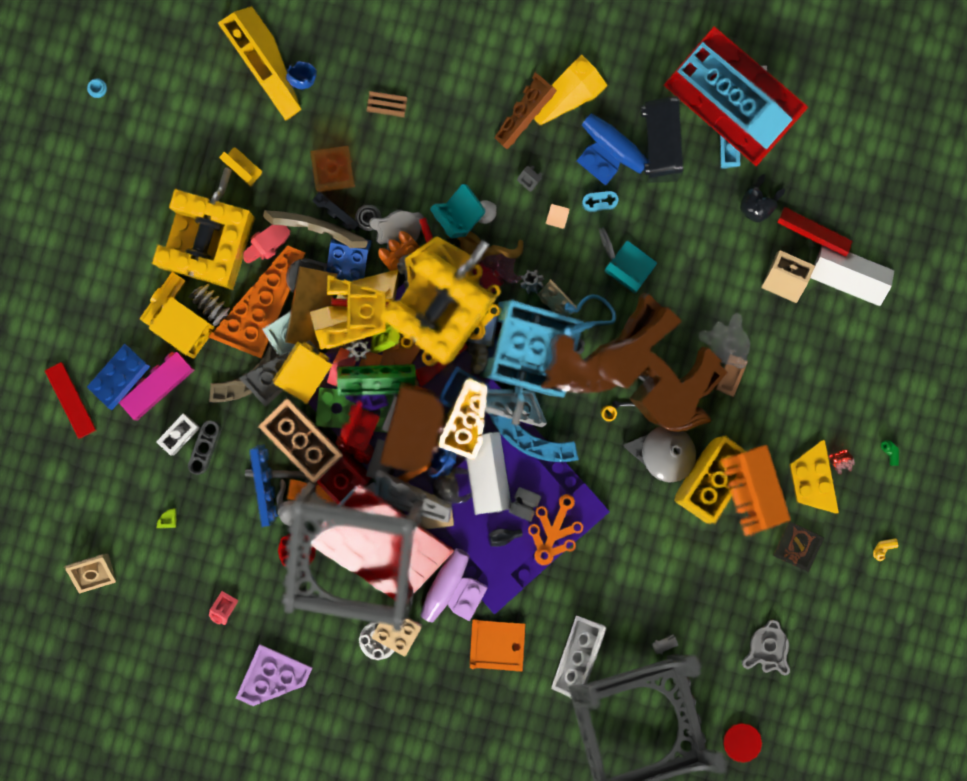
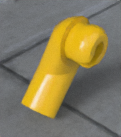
M897 539L878 542L873 550L874 558L878 561H883L888 549L898 548Z

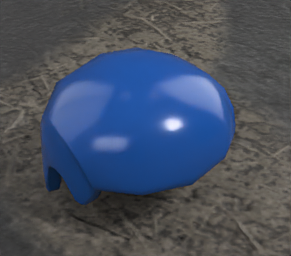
M298 61L294 67L290 66L288 68L286 79L297 89L310 88L315 82L317 70L307 62Z

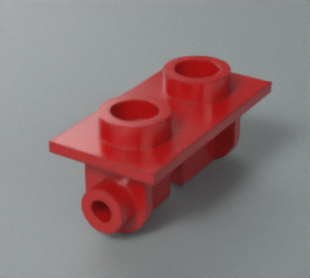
M341 433L335 443L338 448L345 453L348 452L353 455L358 462L368 465L373 455L374 447L368 445L366 452L363 453L343 444Z

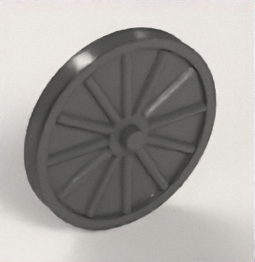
M604 227L602 229L599 228L600 237L610 260L612 258L615 259L610 239Z

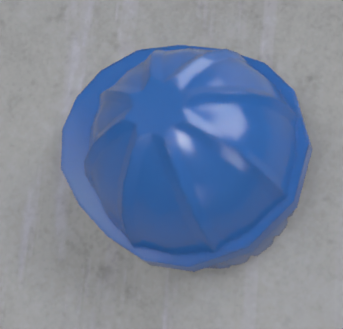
M439 446L437 452L432 454L430 460L432 464L427 469L428 475L435 477L452 469L456 463V452Z

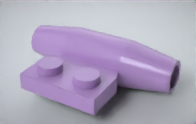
M456 548L437 574L427 593L420 614L426 621L434 622L447 605L453 613L468 621L473 616L488 586L473 578L463 577L469 559V554Z

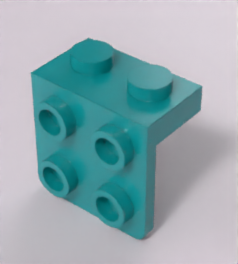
M462 184L447 203L434 204L430 208L434 218L441 224L445 233L450 238L465 237L485 214V208L467 184Z

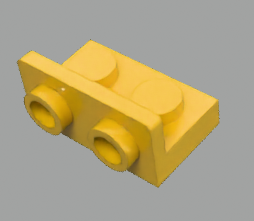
M235 147L228 154L223 152L219 157L249 186L263 173Z

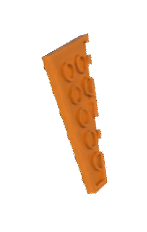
M287 245L267 271L261 275L260 279L234 306L233 310L208 337L262 359L269 344V340L262 329L279 319L291 291L286 281L287 270L296 260L304 259L306 253Z

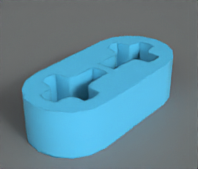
M612 191L590 193L583 198L582 206L588 212L610 210L617 206L619 198ZM608 196L615 199L612 205H609L608 202H602V200H606ZM589 198H592V201H599L592 208L585 202H588Z

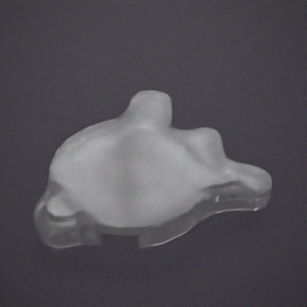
M740 314L732 315L729 326H724L722 322H717L712 331L700 332L699 340L708 344L712 352L722 363L734 365L740 369L747 365L750 340L742 329V316Z

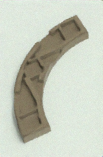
M264 210L263 217L272 225L308 227V230L321 234L327 232L334 239L342 242L349 248L367 247V240L333 223L295 213Z
M271 343L263 359L252 370L278 357ZM239 378L223 383H211L209 402L233 401L248 396L252 392Z

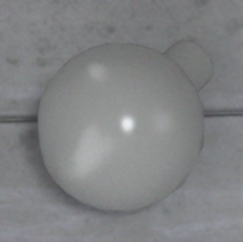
M480 201L485 208V214L478 222L483 224L490 223L496 217V205L490 201Z

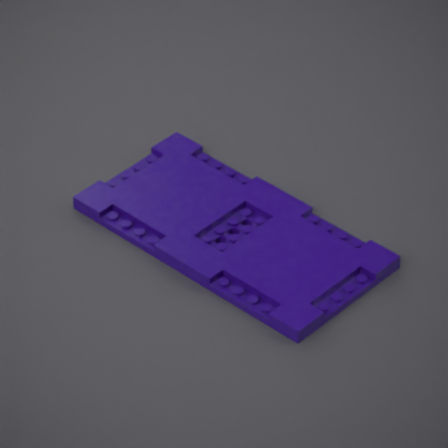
M404 283L397 289L395 301H399L406 292ZM372 336L362 338L361 342L368 341L366 347L371 350ZM349 342L346 344L333 347L325 353V355H327L330 358L329 361L331 362V364L337 356L340 348L342 347L345 349V347H349L351 343ZM359 346L355 347L354 351H357L358 354V352L362 351V348H359ZM424 349L419 352L413 363L415 364V370L426 366L422 361ZM466 350L422 387L432 390L440 396L455 368L458 367L490 385L489 390H501L493 380L479 377L480 374L472 373L470 367L472 356ZM430 354L426 356L428 361L431 360ZM359 357V361H356L355 366L360 365L362 357ZM331 368L308 401V404L315 412H317L319 387L337 389V387L327 383ZM340 403L333 404L332 412L334 414L341 413L342 405ZM442 404L443 414L449 413L451 409ZM380 409L370 411L371 413L380 416L381 414ZM484 411L482 434L499 432L493 424L489 413ZM519 422V426L526 432L546 441L532 424ZM330 427L337 436L341 435L342 428ZM374 432L369 445L375 449L377 440L385 441L387 433ZM501 434L511 504L516 502L514 496L518 487L542 496L538 506L534 507L535 514L532 521L509 513V509L475 515L466 456L456 453V463L452 469L435 477L429 476L426 470L406 482L429 494H435V497L452 504L454 526L426 530L454 550L456 548L461 549L469 554L463 577L473 578L488 586L481 600L494 615L550 565H540L536 562L534 555L537 547L532 535L528 532L529 526L536 524L540 528L539 535L545 545L547 535L540 518L536 515L538 507L543 506L547 509V517L552 527L560 509V497L564 494H569L574 498V506L567 510L559 530L571 526L574 522L582 523L583 530L581 533H573L555 540L552 548L563 545L569 539L576 542L610 512L566 462L545 461L529 456L512 446ZM370 459L368 465L365 464V463H362V465L367 469V471H368V468H369L371 459ZM395 468L393 477L396 478L407 470ZM565 498L563 501L565 506L571 503L569 498ZM541 508L538 510L539 516H543L545 514L544 509ZM580 524L574 525L575 531H579L581 529ZM535 526L530 529L532 534H536L538 531ZM498 529H509L512 531L521 529L523 533L522 537L514 538L507 545L491 547L487 537L488 533ZM567 542V549L573 544L572 542ZM542 552L541 558L547 559L548 554L546 552ZM562 553L555 555L553 561H555Z

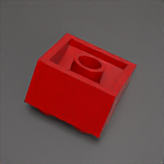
M342 452L343 456L316 482L337 504L355 486L358 487L360 484L365 486L371 479L366 476L367 470L348 452Z

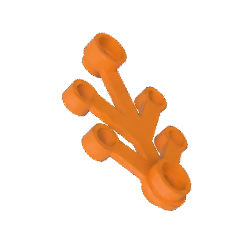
M564 494L560 497V509L552 527L547 517V509L543 506L536 509V515L540 518L547 535L545 545L539 535L540 528L536 524H532L528 528V532L532 535L537 547L534 557L540 565L550 564L557 554L573 551L576 544L570 539L566 540L563 545L554 548L552 546L555 540L573 533H581L583 530V525L580 522H574L571 526L559 530L567 510L571 509L575 503L574 498L569 494ZM565 498L570 499V505L565 506L563 504ZM541 508L545 510L543 516L538 515V510ZM575 524H580L581 529L579 531L574 530ZM531 527H537L538 531L536 534L530 532ZM567 542H572L573 548L567 549ZM542 552H546L548 554L547 559L541 558Z

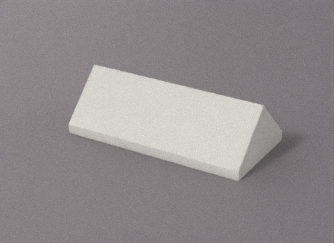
M822 245L814 263L815 268L810 277L881 306L892 287L894 270L850 252L845 257Z
M500 432L482 434V443L475 458L466 457L475 515L510 509L511 506Z
M576 616L551 689L571 697L568 686L587 684L606 629L605 625Z

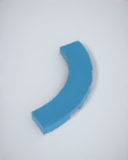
M489 413L493 424L500 434L521 452L537 459L552 462L579 460L574 441L563 443L544 441L529 434L520 426L511 424L512 419Z

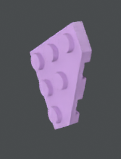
M260 644L236 699L255 706L305 686L313 667Z

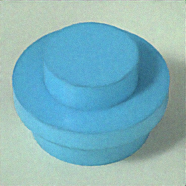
M93 79L89 82L87 90L92 97L100 98L106 94L107 86L103 80Z

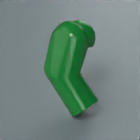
M884 440L880 446L890 456L889 466H899V448L892 441Z

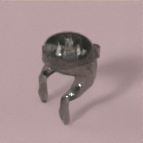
M456 467L436 476L432 484V491L435 497L450 504L464 503L472 498V492L458 497L459 488L454 475L469 474L468 469Z

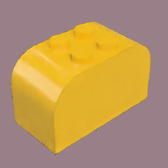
M725 436L713 439L701 453L693 469L681 484L674 501L705 523H715L732 497L731 489L739 486L729 487L731 481L738 480L736 472L731 475L725 474V470L737 467V465L723 468L721 460L747 451Z

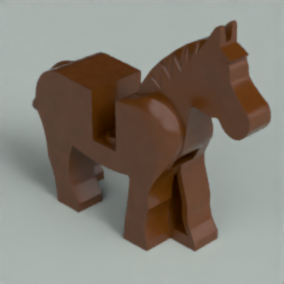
M642 293L639 296L637 308L628 318L621 335L616 340L599 346L583 360L574 351V340L571 336L564 334L556 335L551 341L552 361L548 368L545 369L547 379L541 385V388L549 389L556 387L561 390L577 393L602 392L617 386L628 389L642 373L648 378L629 399L650 422L660 425L667 430L678 432L686 431L712 421L711 417L701 407H697L700 398L708 395L728 372L720 365L721 360L709 348L701 347L698 350L692 369L683 378L678 380L667 364L652 353L650 348L682 321L669 308L662 307L650 294Z

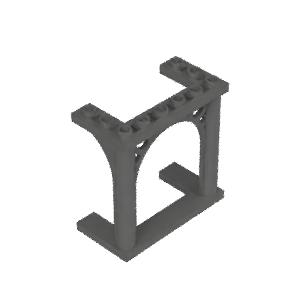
M309 482L305 488H302L301 494L297 495L296 501H293L291 505L293 520L290 521L289 531L292 532V535L287 545V549L290 550V556L286 560L288 574H286L284 586H287L282 603L285 604L284 612L293 613L294 609L297 608L393 625V631L401 632L412 608L414 591L408 590L414 534L422 520L424 501L416 500L406 518L329 503L316 494L317 483ZM306 521L313 522L317 527V532L309 531L305 524ZM321 522H327L326 526H321ZM335 527H353L403 536L395 608L343 599L325 591L314 579L309 566V552L314 540L321 533ZM305 534L309 536V541L304 540L306 538ZM307 581L311 583L309 590H307ZM314 591H318V592H319V595L314 594V596H313V595H311V594H312Z
M672 654L668 655L666 660L588 684L568 686L593 781H661L679 774L699 770L719 774L727 771L725 767L727 764L726 758L722 752L709 750L705 747L706 738L704 733L701 732V719L696 713V700L691 694V682L688 677L701 675V664L696 655ZM669 678H673V688L670 691H666V681ZM655 680L660 681V685L657 686ZM637 687H649L661 692L672 703L678 718V734L674 746L663 759L654 764L606 779L588 708L599 707L598 699ZM675 692H676V696H678V699H677V700H675V699H674V696H673V694H674ZM684 729L687 730L686 733L688 734V737L684 736ZM683 740L690 743V751L685 752L680 747V743ZM677 751L680 755H683V757H680L678 755L675 758V752Z

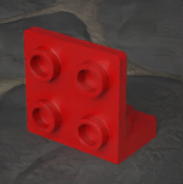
M359 401L357 406H352L349 414L350 422L349 424L345 423L341 437L343 438L344 445L365 453L380 416L363 410V402Z

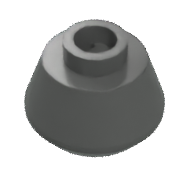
M373 205L360 207L355 215L358 226L366 231L374 230L369 225L370 219L382 218L379 209Z

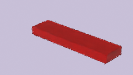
M786 207L783 208L777 222L845 257L849 253L853 242Z
M63 362L45 370L78 439L97 431Z

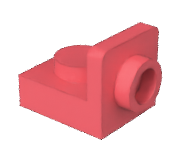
M221 591L210 609L209 617L217 624L222 623L226 625L238 600Z

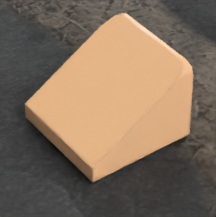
M551 204L546 224L564 229L570 209Z

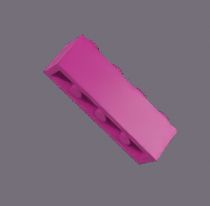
M171 352L164 359L165 362L161 366L156 365L150 371L151 375L146 379L144 377L135 384L137 387L132 391L129 390L119 402L133 420L138 421L195 370L181 353Z

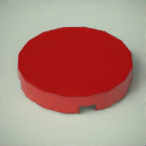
M734 724L724 734V750L735 761L749 762L756 758L761 751V735L750 724Z

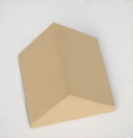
M103 554L65 566L79 593L116 582L109 554Z

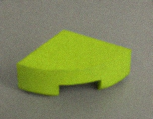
M176 508L169 509L161 515L157 522V528L177 527Z

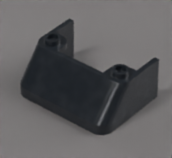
M678 96L647 101L641 106V117L647 121L649 159L648 163L644 164L645 175H648L646 181L647 183L677 182L683 173Z

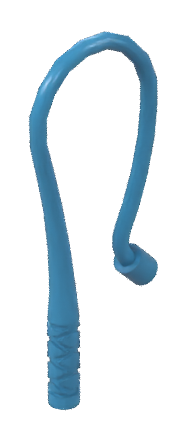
M594 294L583 298L577 308L570 303H566L564 310L572 313L579 312L587 300L592 298L598 299L610 309L612 320L579 323L566 328L565 334L570 336L593 326L614 324L616 321L614 308L607 300Z

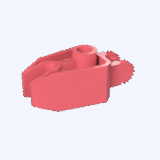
M271 225L261 233L260 231L255 233L250 238L251 246L243 253V260L251 263L259 257L262 260L271 258L275 255V251L289 237L290 230L284 225Z

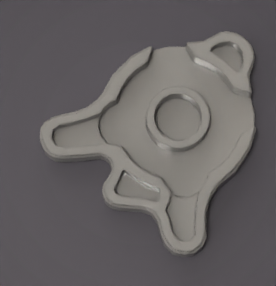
M396 210L385 218L370 219L369 225L377 231V242L379 244L387 243L386 249L390 251L389 240H396L400 243V231L407 232L416 241L421 229L419 220L424 217L420 213Z
M769 620L765 626L759 628L753 634L750 641V652L742 660L744 668L750 669L756 664L761 663L762 671L766 673L772 670H778L782 675L790 673V667L786 659L789 651V641L781 630L778 621Z

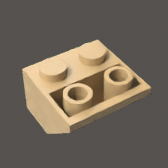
M780 250L776 253L761 288L797 303L810 280L815 265Z

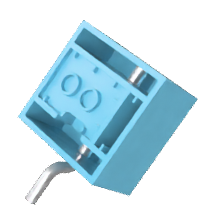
M503 301L498 303L501 307V314L498 316L497 322L503 323L496 352L494 358H488L486 368L479 377L515 386L517 402L511 424L519 426L525 400L522 394L523 389L549 396H565V390L556 387L549 389L541 388V385L547 379L545 369L548 368L552 361L551 341L558 334L566 335V328L583 323L584 321L514 301ZM581 331L570 335L574 340L575 352L577 349Z

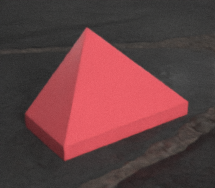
M340 348L332 363L327 380L328 384L337 387V367L355 366V356L347 357L350 354L349 350Z

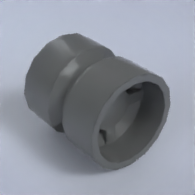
M518 487L514 496L516 502H512L508 512L532 521L535 514L534 507L538 506L542 496Z

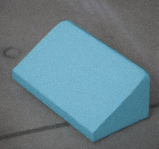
M720 135L721 168L740 166V152Z

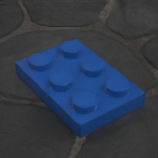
M124 344L87 388L107 408L113 410L150 366L128 345Z

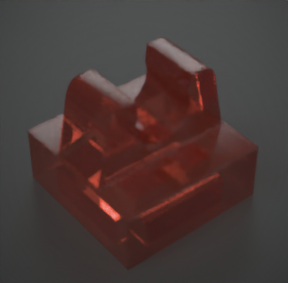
M847 449L829 455L830 462L839 475L842 474L841 469L844 468L852 471V465H855V462Z

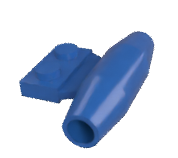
M591 113L582 123V126L596 143L588 146L577 162L604 185H607L618 172L620 163L641 174L644 170V164L648 163V159L635 144L616 128Z

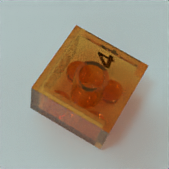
M349 146L310 151L317 192L355 187Z

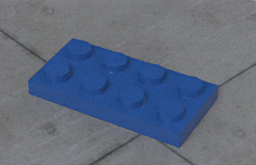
M265 444L250 449L261 525L265 527L270 526L276 520L278 512L277 505L274 506L273 501L275 489L271 487L270 482L272 470L268 468L267 463L269 451L265 449Z

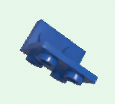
M332 238L326 272L337 274V279L354 281L364 278L367 256L372 241L367 240L366 248H349L342 242Z

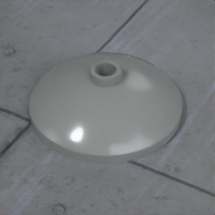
M659 426L653 429L645 438L642 456L645 466L655 478L664 482H677L686 478L693 469L696 462V449L691 437L685 431H670Z

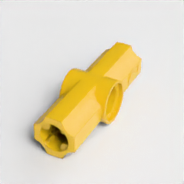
M171 272L162 287L158 288L152 295L151 303L141 315L140 320L151 326V319L161 312V306L164 301L171 297L176 299L175 297L186 281L174 272Z

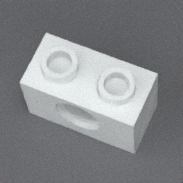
M182 414L161 436L157 443L168 454L175 455L201 427L187 414Z

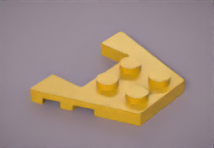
M327 275V295H348L347 329H327V348H333L386 331V322L380 318L386 310L385 292L363 285L361 287L351 284L350 281L338 280L334 276Z

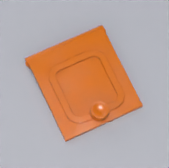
M473 619L470 668L523 671L526 624Z

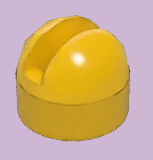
M606 405L601 409V416L606 421H613L617 416V411L613 406ZM608 409L612 415L608 416L605 411Z

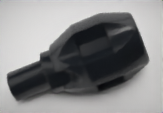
M498 529L488 533L487 537L491 547L507 545L514 538L522 537L523 533L521 529L514 531Z

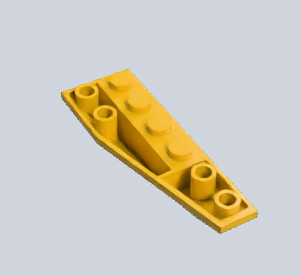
M251 6L235 11L218 22L283 118L288 120L301 111L294 89L286 79L287 71L275 39L254 8Z

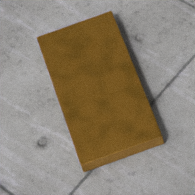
M299 267L286 333V343L296 344L300 342L303 344V342L310 340L317 349H320L310 312L331 306L333 295H327V275L334 276L337 279V274Z

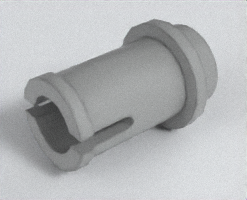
M671 635L660 641L655 640L652 646L656 654L660 653L662 655L664 651L677 647L678 643L674 635Z

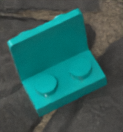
M626 241L616 254L615 259L613 258L604 271L635 294L657 265V262L629 241Z

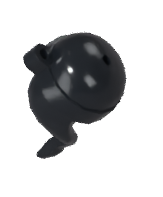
M762 174L753 186L748 187L741 200L740 210L742 214L753 222L759 223L771 216L778 206V199L785 193V188L775 194L773 199L763 197L758 187L763 184L766 174Z

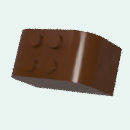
M401 382L381 453V464L407 471H418L428 465L433 452L438 450L440 442L438 433L442 434L445 425L442 402L435 392Z

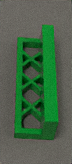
M415 364L337 367L338 396L398 394L401 382L416 386Z

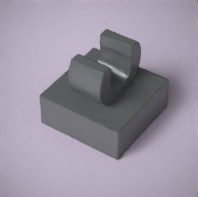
M527 166L517 178V181L530 192L535 189L542 179L541 172L537 174L533 171L534 166Z

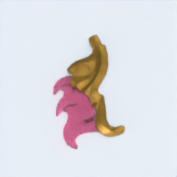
M470 231L465 237L457 238L461 243V250L471 256L482 242L477 235ZM519 240L518 247L514 250L496 245L487 247L478 261L494 271H499L505 281L517 283L521 280V276H516L513 268L516 258L523 252V241Z

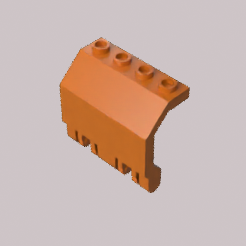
M768 445L755 447L745 453L721 460L723 468L737 465V467L725 470L726 475L736 472L738 480L731 481L729 487L743 483L742 486L731 489L735 506L749 502L747 505L736 508L738 513L748 510L750 516L741 520V524L756 522L742 527L745 536L791 520Z

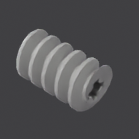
M209 284L200 286L188 298H194L193 304L199 303L198 309H204L203 315H209L208 320L214 321L213 326H217L227 317V312L230 308H222L225 302H217L220 297L219 295L212 297L215 291H207L210 286Z

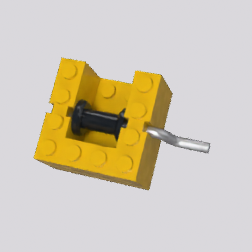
M224 168L219 188L213 194L211 201L204 197L174 190L169 206L176 213L166 247L157 246L152 264L166 271L234 290L243 260V253L246 250L255 217L248 210L219 202L226 191L231 169Z
M482 241L468 262L459 270L434 252H425L414 267L419 272L399 301L390 302L380 318L407 338L415 340L417 345L443 364L452 362L497 298L465 275L474 267L489 245Z

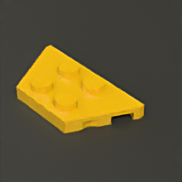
M436 236L405 258L409 286L419 273L414 267L425 252H434L456 269L466 264L471 255Z
M822 440L789 464L796 502L832 513H839L825 440Z

